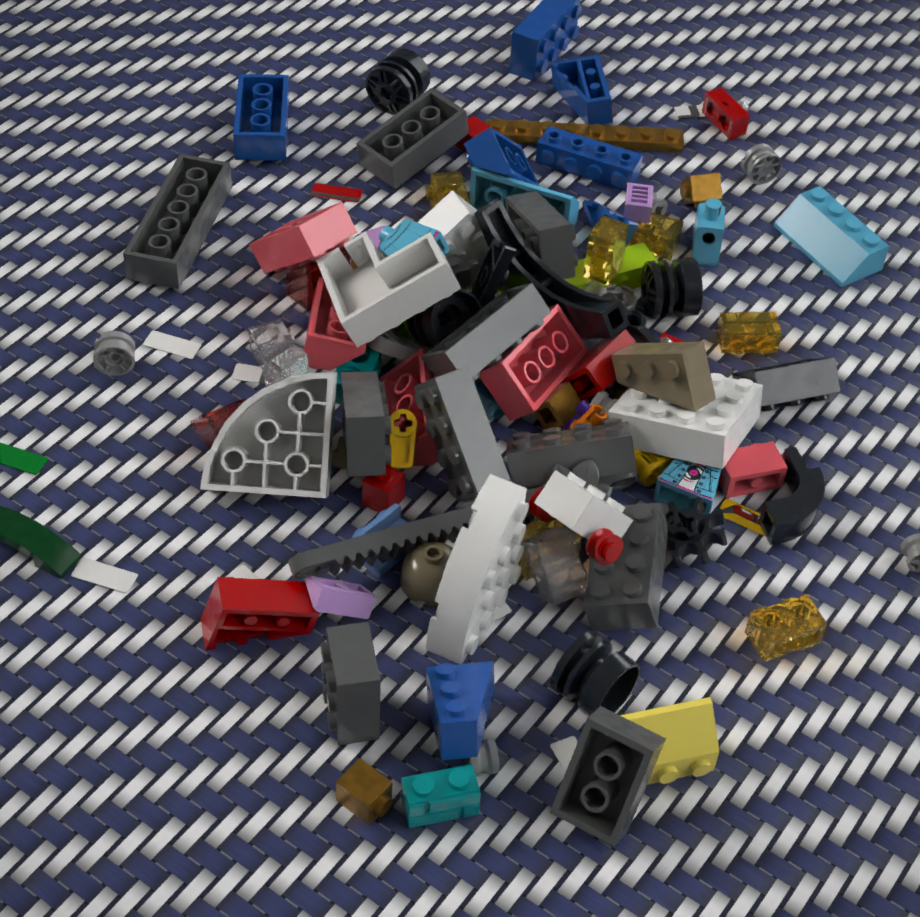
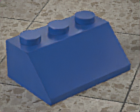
M491 127L464 143L468 152L465 156L472 167L540 186L521 145Z

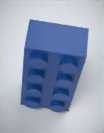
M542 0L512 31L509 73L531 81H535L541 74L545 73L547 67L552 62H555L558 55L565 51L568 44L578 36L579 26L577 24L582 11L580 0Z
M239 74L233 130L235 160L286 161L290 101L289 75Z

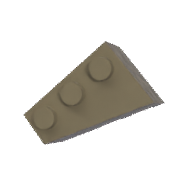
M704 342L632 343L611 355L617 383L694 412L716 399Z

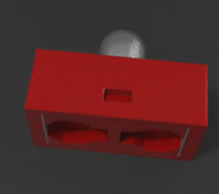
M722 87L706 92L702 113L729 140L746 135L750 119L748 104L745 101H735Z

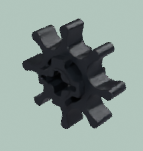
M700 497L695 498L694 506L686 511L678 510L674 502L668 503L671 518L666 520L668 524L666 551H674L671 554L674 566L680 568L684 557L690 554L699 555L703 564L709 563L710 560L706 547L710 544L727 545L725 531L723 529H714L716 526L725 524L722 509L718 508L710 514H703L705 509Z

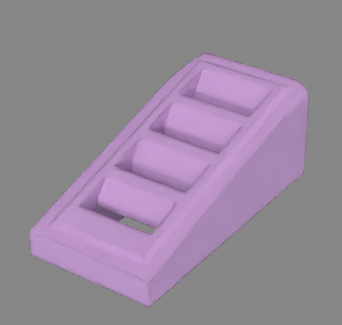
M627 183L623 216L635 222L650 223L654 186Z

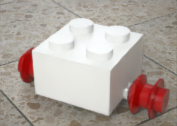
M555 470L545 487L539 488L532 494L529 500L530 513L545 523L552 522L555 519L559 520L574 532L588 539L586 551L591 558L596 559L601 565L612 564L620 557L623 550L622 537L633 522L631 518L622 513L626 507L610 497L607 501H604L603 499L606 496L604 492L591 484L588 485L587 489L584 488L586 481L572 472H569L566 477Z

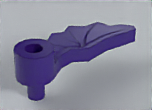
M584 400L574 408L578 413L563 426L561 431L568 430L575 419H579L588 411L590 406Z

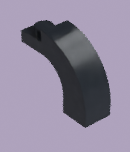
M796 447L786 448L782 456L788 467L784 480L792 495L764 502L758 520L770 545L788 542L803 535L814 523L824 497L825 481L820 467L808 469L807 461L801 457Z

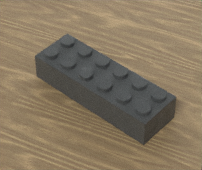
M179 154L123 253L126 279L180 289L232 189L231 166L229 162Z

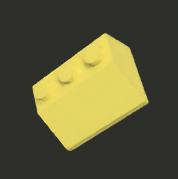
M710 697L620 715L666 738L647 785L658 782L667 784L678 778L691 775L700 777L714 771L719 755V745L713 703Z

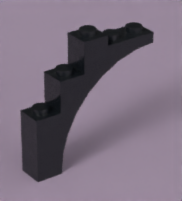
M493 200L474 213L488 247H490L493 238L506 242L516 249V253L508 268L509 274L504 287L500 286L499 289H509L533 283L548 308L556 304L560 306L581 339H612L630 325L619 298L602 297L586 292L568 283L539 259L522 239L510 220L501 200Z

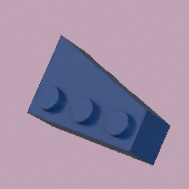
M599 55L551 63L553 87L586 124L603 125L613 123L611 96Z
M494 661L457 665L444 663L436 667H426L427 704L442 761L478 757L485 732V722L490 714V704L494 700Z

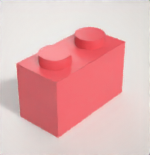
M774 441L761 444L756 443L736 449L724 468L721 469L718 483L726 498L782 488L788 467Z

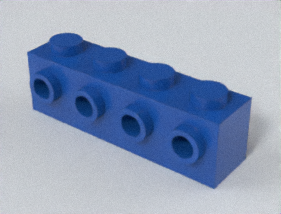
M548 126L537 142L535 163L626 191L627 183H635L640 176L643 154Z

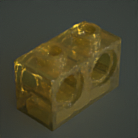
M808 594L796 598H786L781 603L769 607L761 606L750 612L745 634L763 662L821 643L827 622Z

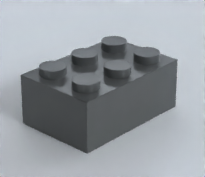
M369 622L326 627V642H321L320 646L323 661L321 663L323 678L322 694L324 704L328 705L327 721L329 732H336L338 745L380 739L381 679Z
M600 706L585 722L550 813L615 847L629 830L666 738Z

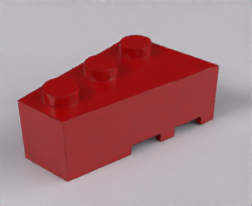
M217 577L200 618L205 651L216 649L215 643L236 640L238 646L248 644L247 638L268 635V640L311 634L320 612H317L312 606L306 582Z

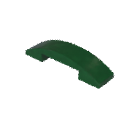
M0 506V542L33 558L35 567L62 579L81 558L80 553L56 533L26 515Z

